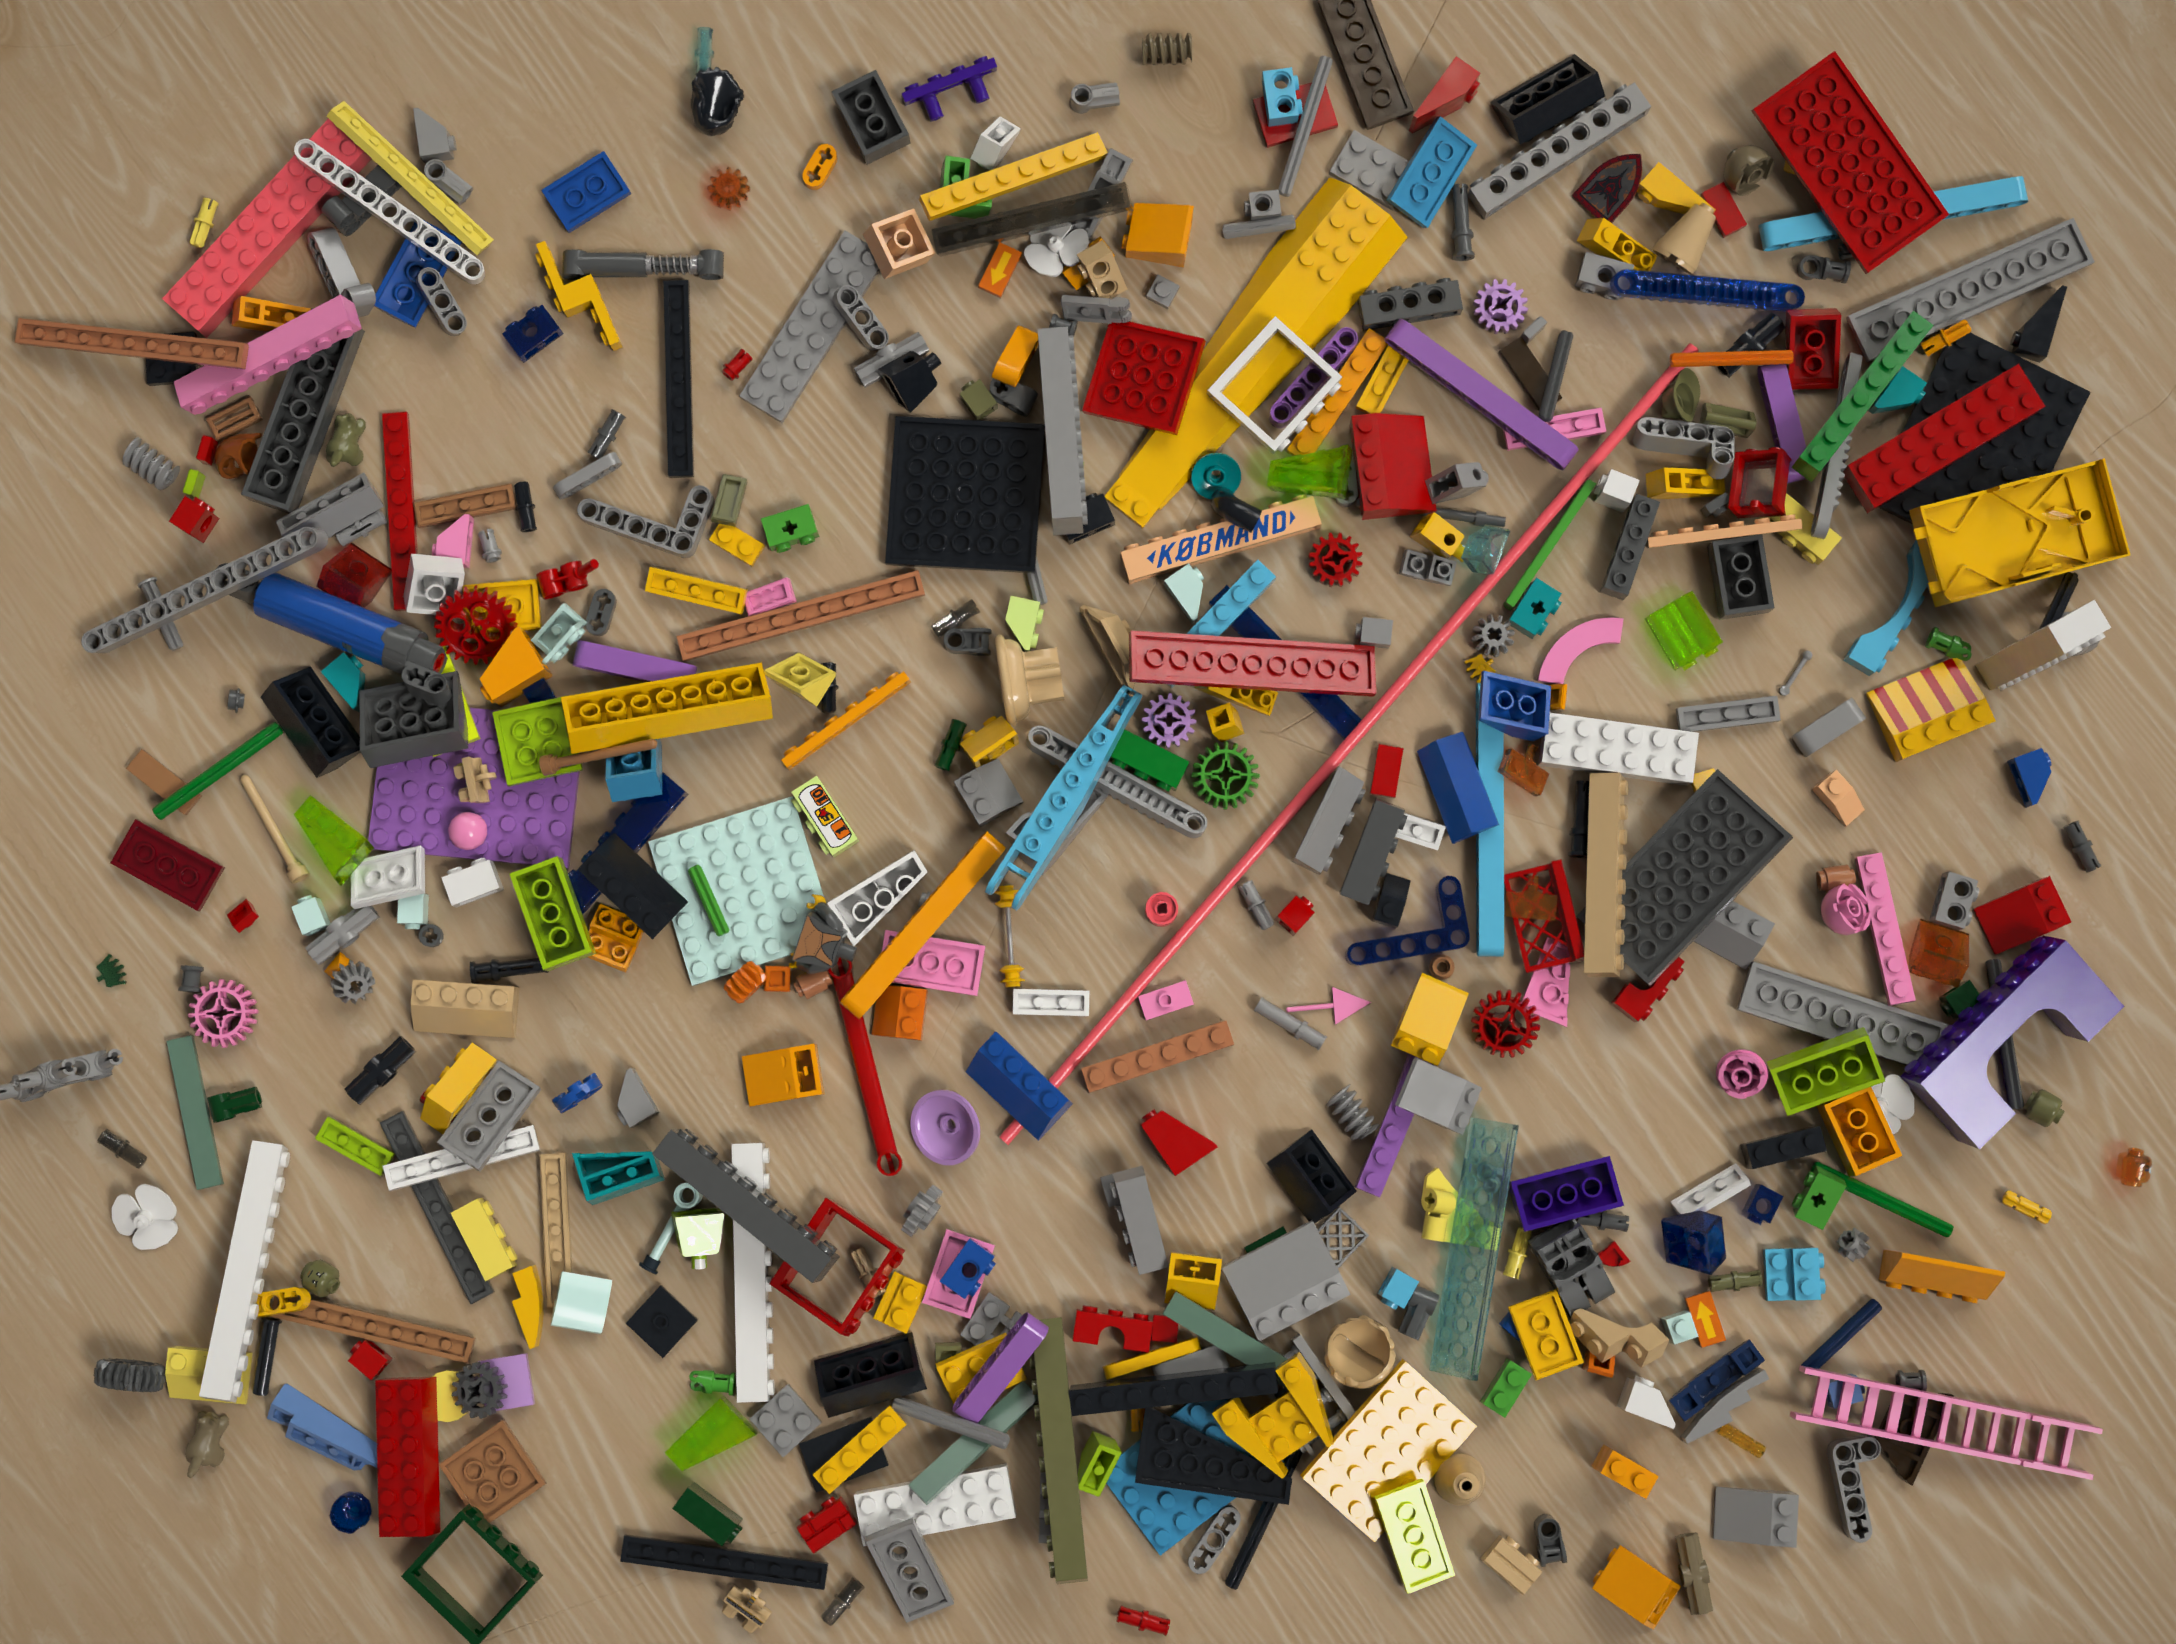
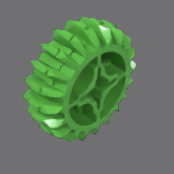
M1227 741L1224 742L1223 749L1221 750L1218 743H1214V752L1209 747H1206L1205 753L1208 756L1205 757L1202 754L1197 756L1203 763L1193 764V767L1200 771L1191 774L1192 778H1199V781L1193 783V787H1202L1197 792L1198 797L1206 793L1208 796L1205 798L1204 803H1209L1212 798L1215 800L1213 808H1217L1219 802H1223V810H1227L1228 802H1231L1234 809L1237 808V799L1242 804H1245L1247 801L1243 795L1246 794L1248 797L1254 795L1249 790V787L1254 789L1258 787V784L1251 780L1259 779L1260 774L1252 773V770L1258 768V764H1249L1254 759V756L1249 755L1245 758L1244 755L1247 752L1245 747L1240 753L1237 752V743H1234L1232 750L1228 749L1229 744ZM1222 756L1219 769L1205 771L1210 761ZM1230 757L1241 762L1246 772L1234 770L1230 765ZM1225 763L1226 770H1229V773H1232L1233 776L1229 777L1226 788L1225 781H1222V778L1220 779L1218 775L1222 774ZM1205 779L1217 781L1221 786V795L1213 792L1208 787ZM1246 780L1244 787L1239 792L1229 795L1232 782Z

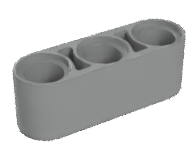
M430 267L422 269L416 278V284L445 333L450 336L460 335L467 326L464 314L439 272ZM424 274H431L434 277L435 284L433 286L423 284L422 276ZM437 296H444L447 299L448 306L446 308L437 307L435 304ZM450 318H457L460 321L461 328L459 330L450 329L448 326Z
M850 285L837 289L833 294V303L863 345L871 351L885 347L888 343L889 335L859 292ZM842 291L850 294V304H844L841 301L840 295ZM857 312L865 314L866 322L864 325L856 322L855 315ZM872 332L880 335L881 342L879 345L871 342L870 335Z
M1850 698L1791 737L1806 758L1866 719L1855 700Z
M1213 1344L1201 1348L1199 1351L1151 1366L1154 1376L1230 1367L1225 1352Z

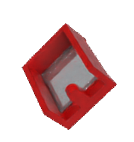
M1771 447L1768 450L1746 449L1743 452H1735L1728 508L1738 519L1786 516L1785 498L1789 466L1792 459L1784 449Z

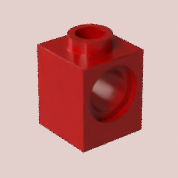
M364 1340L363 1343L358 1341L350 1350L352 1356L348 1362L367 1378L374 1380L378 1378L393 1358L373 1341Z

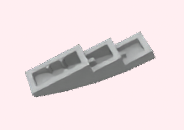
M1110 148L1100 170L1097 171L1071 220L1072 227L1067 235L1073 230L1080 228L1086 230L1089 241L1091 240L1124 180L1133 159Z
M1758 1368L1736 1381L1715 1397L1695 1417L1680 1436L1682 1441L1688 1444L1732 1422L1733 1420L1728 1411L1751 1400L1747 1390L1769 1380L1766 1371Z

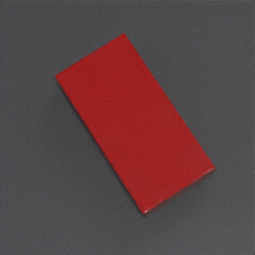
M1724 182L1701 193L1702 199L1715 209L1713 213L1716 216L1715 223L1723 238L1746 227L1747 223Z
M1378 745L1370 794L1389 798L1396 797L1404 748Z

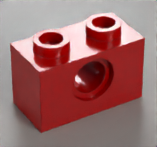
M184 496L169 522L204 543L220 518L213 514L215 509L197 497L191 500Z

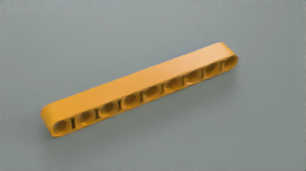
M986 831L844 995L840 1004L860 1019L1001 856L1006 847Z

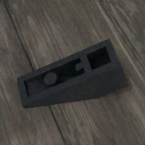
M2062 285L2018 331L2014 332L2010 345L2013 346V354L2039 363L2047 357L2067 286Z

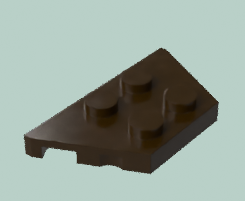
M1938 1393V1394H1942V1395H1947V1396H1952V1397H1954V1395L1949 1394V1393ZM1904 1395L1897 1433L1911 1435L1918 1401L1917 1396ZM1928 1399L1921 1438L1934 1440L1938 1432L1944 1402ZM1889 1407L1879 1429L1885 1430ZM1875 1436L1874 1438L1880 1443L1881 1451L1905 1482L1913 1486L1930 1447Z

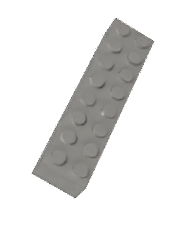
M1068 327L1038 329L1053 536L1083 533V525L1088 524L1074 337L1073 335H1068Z

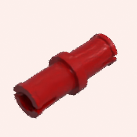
M1122 1605L1119 1608L1117 1614L1119 1616H1117L1116 1622L1138 1627L1139 1631L1146 1629L1163 1634L1164 1636L1167 1635L1170 1619L1151 1615L1147 1610L1140 1612L1123 1607Z

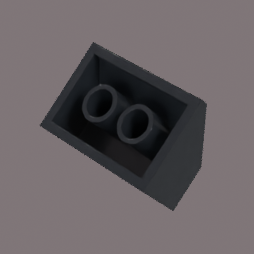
M1312 1129L1267 1162L1273 1174L1280 1181L1308 1221L1312 1220L1314 1224L1332 1213L1357 1192Z

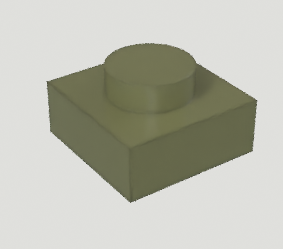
M961 1342L935 1343V1371H938L936 1363L961 1352Z

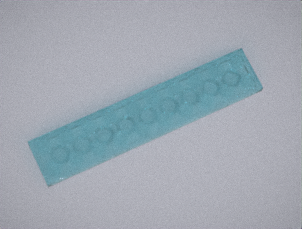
M1470 1118L1430 1371L1478 1381L1519 1125Z

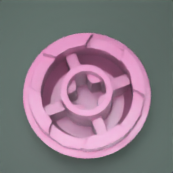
M1738 1049L1727 1053L1721 1058L1716 1068V1077L1719 1085L1728 1095L1738 1099H1745L1757 1094L1764 1088L1768 1079V1070L1760 1056L1747 1049Z

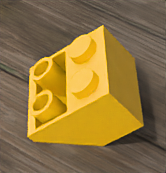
M1170 1252L1164 1303H1169L1175 1291L1203 1308L1215 1310L1222 1259Z

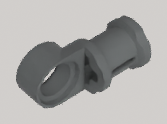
M1813 255L1804 257L1797 266V272L1802 279L1812 280L1815 278L1826 280V278L1840 280L1844 284L1847 283L1851 271L1850 261L1841 263L1830 261V258ZM1810 261L1815 265V273L1808 274L1804 271L1803 265L1805 262Z

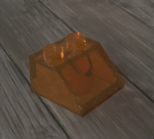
M1920 919L1909 954V973L1938 981L1945 985L1958 987L1969 967V933Z

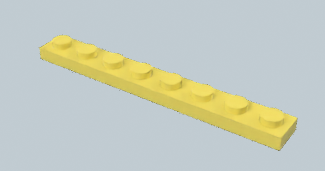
M345 101L330 110L327 117L335 126L353 140L392 179L397 181L431 215L435 216L451 233L461 240L469 250L479 255L490 246L494 239Z

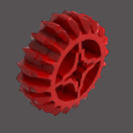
M1510 989L1507 990L1506 996H1503L1501 990H1497L1496 998L1493 994L1488 993V1002L1481 999L1479 1004L1482 1008L1475 1007L1473 1011L1478 1016L1472 1017L1471 1022L1478 1025L1472 1027V1032L1480 1033L1476 1036L1475 1040L1476 1042L1485 1041L1481 1047L1483 1050L1488 1046L1492 1047L1491 1055H1494L1496 1050H1499L1500 1057L1504 1058L1506 1051H1508L1509 1056L1513 1058L1515 1057V1049L1522 1055L1525 1052L1524 1046L1529 1049L1532 1047L1533 1044L1530 1039L1537 1040L1538 1035L1533 1031H1539L1541 1026L1533 1022H1537L1540 1019V1015H1531L1536 1010V1006L1527 1007L1530 999L1527 997L1523 1002L1519 1000L1522 994L1520 992L1516 994L1515 998L1511 997L1512 990ZM1509 1005L1508 1010L1504 1013L1489 1012V1010L1496 1006ZM1516 1009L1524 1016L1526 1028L1522 1027V1024L1516 1020ZM1509 1014H1511L1509 1018V1025L1507 1026V1028L1504 1029V1032L1501 1033V1030L1503 1028L1501 1025L1503 1021L1507 1019ZM1485 1019L1489 1020V1024L1496 1028L1497 1034L1495 1038L1489 1033ZM1508 1034H1513L1516 1036L1518 1034L1522 1035V1037L1516 1041H1502L1503 1038Z

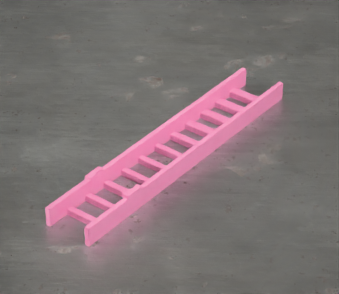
M1800 1365L1799 1371L1818 1376L1811 1415L1791 1411L1790 1417L1796 1420L2093 1480V1474L2083 1470L2068 1468L2067 1466L2075 1429L2102 1434L2103 1429L2097 1426ZM1830 1379L1843 1381L1835 1420L1823 1418ZM1855 1384L1868 1386L1860 1425L1847 1423ZM1880 1389L1893 1391L1885 1430L1872 1428ZM1905 1394L1918 1397L1911 1435L1897 1433ZM1928 1399L1944 1402L1936 1441L1920 1437ZM1952 1404L1968 1407L1961 1445L1944 1442ZM1977 1409L1993 1412L1985 1450L1969 1447ZM2001 1414L2017 1417L2010 1456L1994 1453ZM2026 1419L2037 1421L2041 1424L2034 1460L2018 1457ZM2051 1424L2066 1427L2059 1466L2043 1463Z

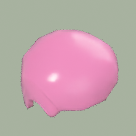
M463 812L451 820L448 827V837L453 845L459 849H476L484 843L487 837V824L480 815Z

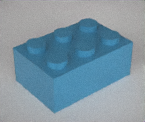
M655 739L657 741L655 749L606 758L605 780L612 802L662 795V743L660 739Z

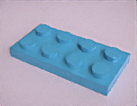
M1441 116L1436 117L1386 201L1422 228H1428L1477 147V144Z

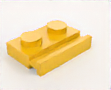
M894 1271L873 1319L907 1334L925 1295L927 1285Z

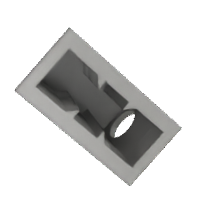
M1474 462L1455 464L1425 480L1432 504L1469 496L1486 487L1489 477L1487 472L1482 470L1481 464ZM1449 482H1455L1457 484L1456 486L1448 487Z

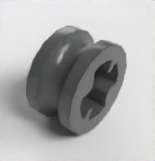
M427 924L420 929L419 940L423 945L437 947L442 943L444 934L440 927ZM430 929H434V933L437 934V939H432V943H429V939L425 937L426 932L430 933Z

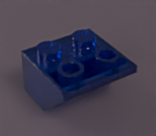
M1694 1211L1666 1217L1661 1220L1667 1263L1712 1275L1726 1259L1721 1216L1703 1211Z

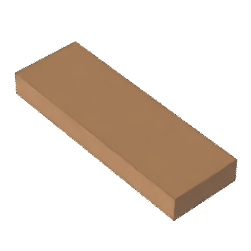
M143 749L140 750L126 768L164 799L187 784ZM196 795L177 810L187 815L202 795Z

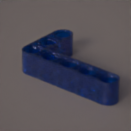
M1446 876L1436 885L1442 928L1354 943L1345 952L1347 962L1352 966H1364L1453 951L1465 947L1470 940V933L1459 880L1453 876ZM1449 881L1454 885L1455 891L1453 894L1447 895L1443 892V882ZM1449 906H1454L1458 909L1459 916L1456 920H1452L1447 916L1446 910ZM1453 931H1459L1463 934L1462 944L1456 945L1452 942L1451 934ZM1429 935H1434L1438 938L1439 945L1436 949H1431L1426 945V938ZM1404 939L1412 941L1414 949L1411 953H1405L1401 949V942ZM1378 944H1385L1388 947L1389 953L1386 957L1377 955L1376 946ZM1353 948H1360L1364 952L1362 961L1359 962L1352 959L1351 951Z

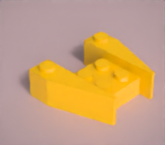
M1300 1351L1278 1365L1275 1370L1288 1391L1252 1415H1250L1240 1398L1228 1399L1217 1406L1212 1412V1415L1229 1438L1280 1478H1284L1288 1472L1282 1460L1317 1436L1321 1437L1327 1448L1331 1447L1333 1443L1332 1432L1315 1374Z

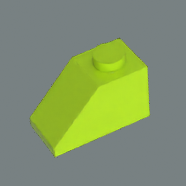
M1092 1431L1081 1452L1078 1469L1079 1490L1098 1497L1100 1496L1122 1453L1115 1439Z

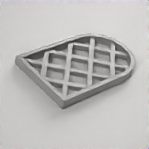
M1340 1207L1318 1229V1232H1320L1326 1226V1235L1320 1236L1321 1238H1326V1247L1329 1253L1330 1250H1339V1260H1333L1334 1263H1339L1337 1268L1341 1267L1345 1260L1369 1236ZM1341 1212H1342L1350 1221L1342 1222V1220H1341ZM1338 1213V1222H1329ZM1351 1224V1234H1342V1225ZM1329 1225H1338L1339 1234H1329ZM1354 1225L1363 1234H1354ZM1339 1237V1247H1330L1329 1238ZM1342 1237H1351L1352 1247H1342ZM1355 1237H1363L1355 1246ZM1342 1250H1351L1342 1259Z

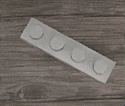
M1777 696L1676 708L1678 729L1690 732L1781 721Z

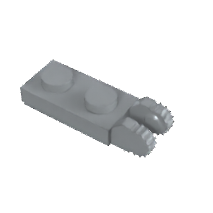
M1062 295L1060 300L1065 320L1111 324L1112 322L1126 323L1132 319L1131 311L1127 310L1130 307V301L1127 298L1115 297L1110 299Z

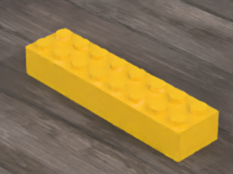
M762 662L561 697L571 754L773 719L771 696Z

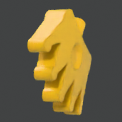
M1482 654L1464 661V664L1472 663L1466 669V672L1475 670L1470 679L1480 675L1476 683L1481 682L1482 671L1496 673V670L1490 667L1494 662L1493 659L1490 658L1488 661H1485Z

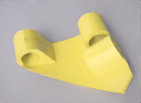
M1435 1168L1428 1173L1424 1179L1421 1199L1422 1208L1425 1210L1421 1238L1498 1251L1502 1228H1499L1496 1223L1486 1218L1467 1202L1448 1182L1439 1168Z

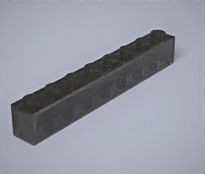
M1126 182L932 229L936 252L942 257L1133 210L1128 185Z

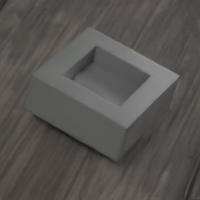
M1725 492L1704 505L1700 511L1705 518L1713 515L1714 518L1728 510L1726 505L1729 503V496Z

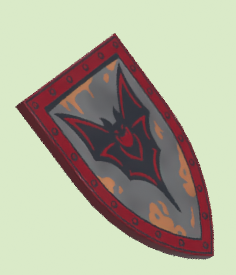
M1625 154L1604 162L1589 175L1572 196L1596 218H1605L1613 223L1637 193L1642 177L1641 154Z

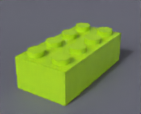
M556 856L509 874L543 970L551 971L596 954L562 858Z

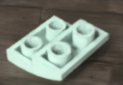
M562 1271L560 1273L557 1297L554 1301L550 1326L601 1334L607 1313L612 1280Z

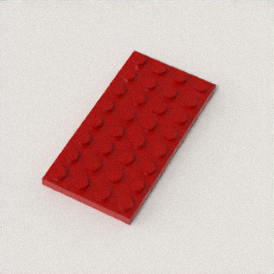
M1833 51L1751 110L1865 274L1872 271L1949 215L1836 51Z

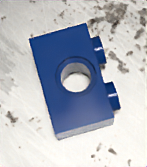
M970 1238L940 1282L964 1299L968 1294L973 1297L981 1286L977 1282L983 1273L988 1276L996 1263L992 1261L995 1255ZM973 1263L977 1268L976 1275L973 1277L965 1276L962 1270L964 1264Z

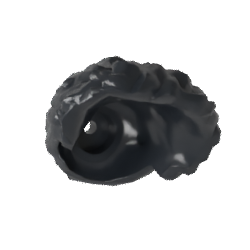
M715 67L714 70L711 68H707V71L699 70L691 83V109L694 124L702 133L708 136L723 134L734 123L738 107L744 98V91L740 89L733 75L727 70H721L719 67Z

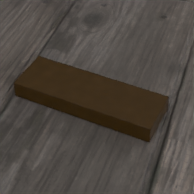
M1519 337L1499 352L1540 411L1548 375L1523 338ZM1560 393L1558 395L1557 402L1562 400V396L1560 395Z

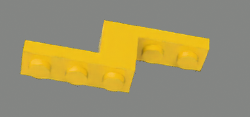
M545 241L537 243L536 246L539 252L535 253L540 267L545 266L548 275H545L544 278L549 289H554L557 297L553 299L558 311H563L567 318L590 309L595 322H601L603 331L600 332L605 346L610 344L613 351L623 348L593 276L590 274L564 284L549 246Z

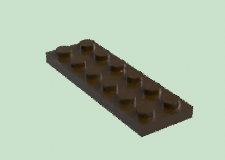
M1317 0L1366 129L1369 130L1413 114L1414 109L1372 1Z

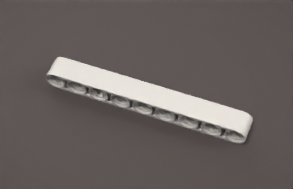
M302 139L296 143L294 152L298 161L304 167L466 282L478 284L483 281L485 270L479 259L309 139ZM304 148L313 149V154L311 157L304 158L301 157V151ZM327 162L334 164V169L329 173L321 170L322 166ZM345 178H354L355 184L350 188L344 187L342 182ZM368 192H373L376 194V198L373 202L368 203L363 200L364 195ZM394 207L397 209V213L393 217H386L384 215L385 209ZM408 222L418 224L414 232H407L404 229ZM428 237H437L439 239L438 244L434 247L427 246L425 241ZM450 251L459 253V258L454 262L446 259V255ZM470 266H477L480 268V272L477 276L471 277L466 273L467 269Z

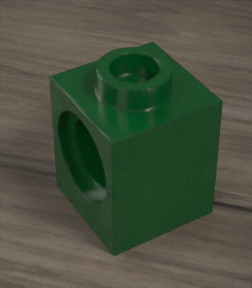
M1964 980L1939 997L1942 1002L1940 1007L1948 1017L1952 1016L1953 1019L1959 1018V1014L1964 1009L1972 1008L1979 1002L1977 997L1980 993L1970 980Z

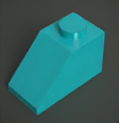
M1902 366L1869 409V412L1876 414L1907 409L1913 403L1917 405L1926 394L1923 389L1927 382Z
M343 652L325 667L321 673L350 707L360 712V691L364 690L366 675L361 669L364 665L355 655L350 657Z

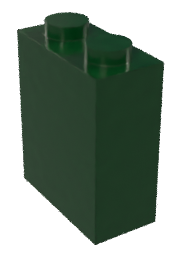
M695 1482L685 1490L672 1508L721 1546L726 1541L731 1544L743 1528L739 1525L743 1518Z

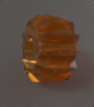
M730 167L726 168V173L724 174L718 169L717 174L719 177L711 176L710 181L713 184L707 187L708 191L712 193L710 195L711 201H717L719 208L726 204L727 210H731L734 203L737 208H740L739 200L747 201L748 197L745 193L750 192V186L746 185L748 182L747 177L741 176L739 169L735 170L733 174ZM730 185L733 186L734 189L731 192L729 189L728 192H725L724 188L726 186L730 188Z

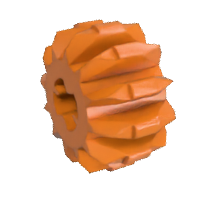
M752 961L747 962L727 980L724 990L732 1000L739 1004L744 1003L764 984L767 975L759 965Z

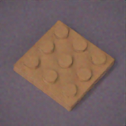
M505 1420L500 1421L439 1464L465 1506L470 1504L472 1507L478 1508L483 1513V1518L489 1523L547 1484Z

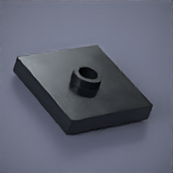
M660 1285L626 1324L655 1352L664 1358L699 1319L667 1289Z

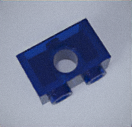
M543 305L529 309L523 319L519 322L514 321L505 328L506 331L502 333L523 363L564 334ZM536 327L537 332L534 336H526V331L529 328Z

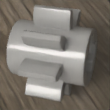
M1853 1228L1852 1231H1843L1839 1240H1837V1243L1841 1246L1838 1252L1854 1262L1855 1258H1864L1871 1248L1866 1243L1869 1237L1856 1228Z

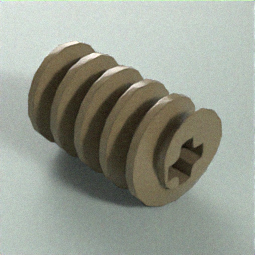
M1148 33L1145 41L1142 38V64L1146 65L1148 58L1151 59L1153 65H1156L1158 58L1161 59L1163 65H1166L1168 58L1171 59L1172 65H1176L1178 58L1181 59L1182 65L1186 64L1187 58H1190L1192 62L1191 33H1187L1185 40L1182 39L1181 33H1177L1175 40H1173L1171 33H1167L1165 40H1163L1161 33H1157L1155 40Z

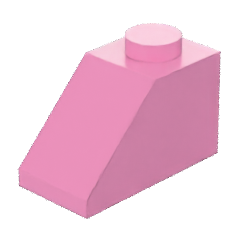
M464 514L437 536V543L432 546V556L462 558L463 567L470 568L474 518L469 514Z

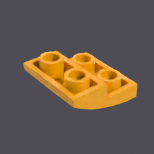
M600 904L588 931L596 954L588 958L626 973L644 931L625 913Z

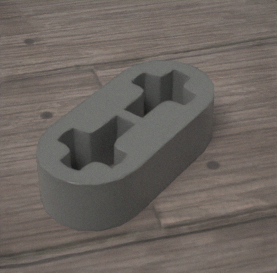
M600 589L595 592L588 611L586 629L594 636L600 637L608 632L616 608V596L608 589ZM606 594L611 603L605 604L603 611H601L602 604L598 600L599 598H604ZM599 614H601L602 616L600 621L604 624L603 628L599 627L597 631H594L595 628L591 625L592 621L597 622Z

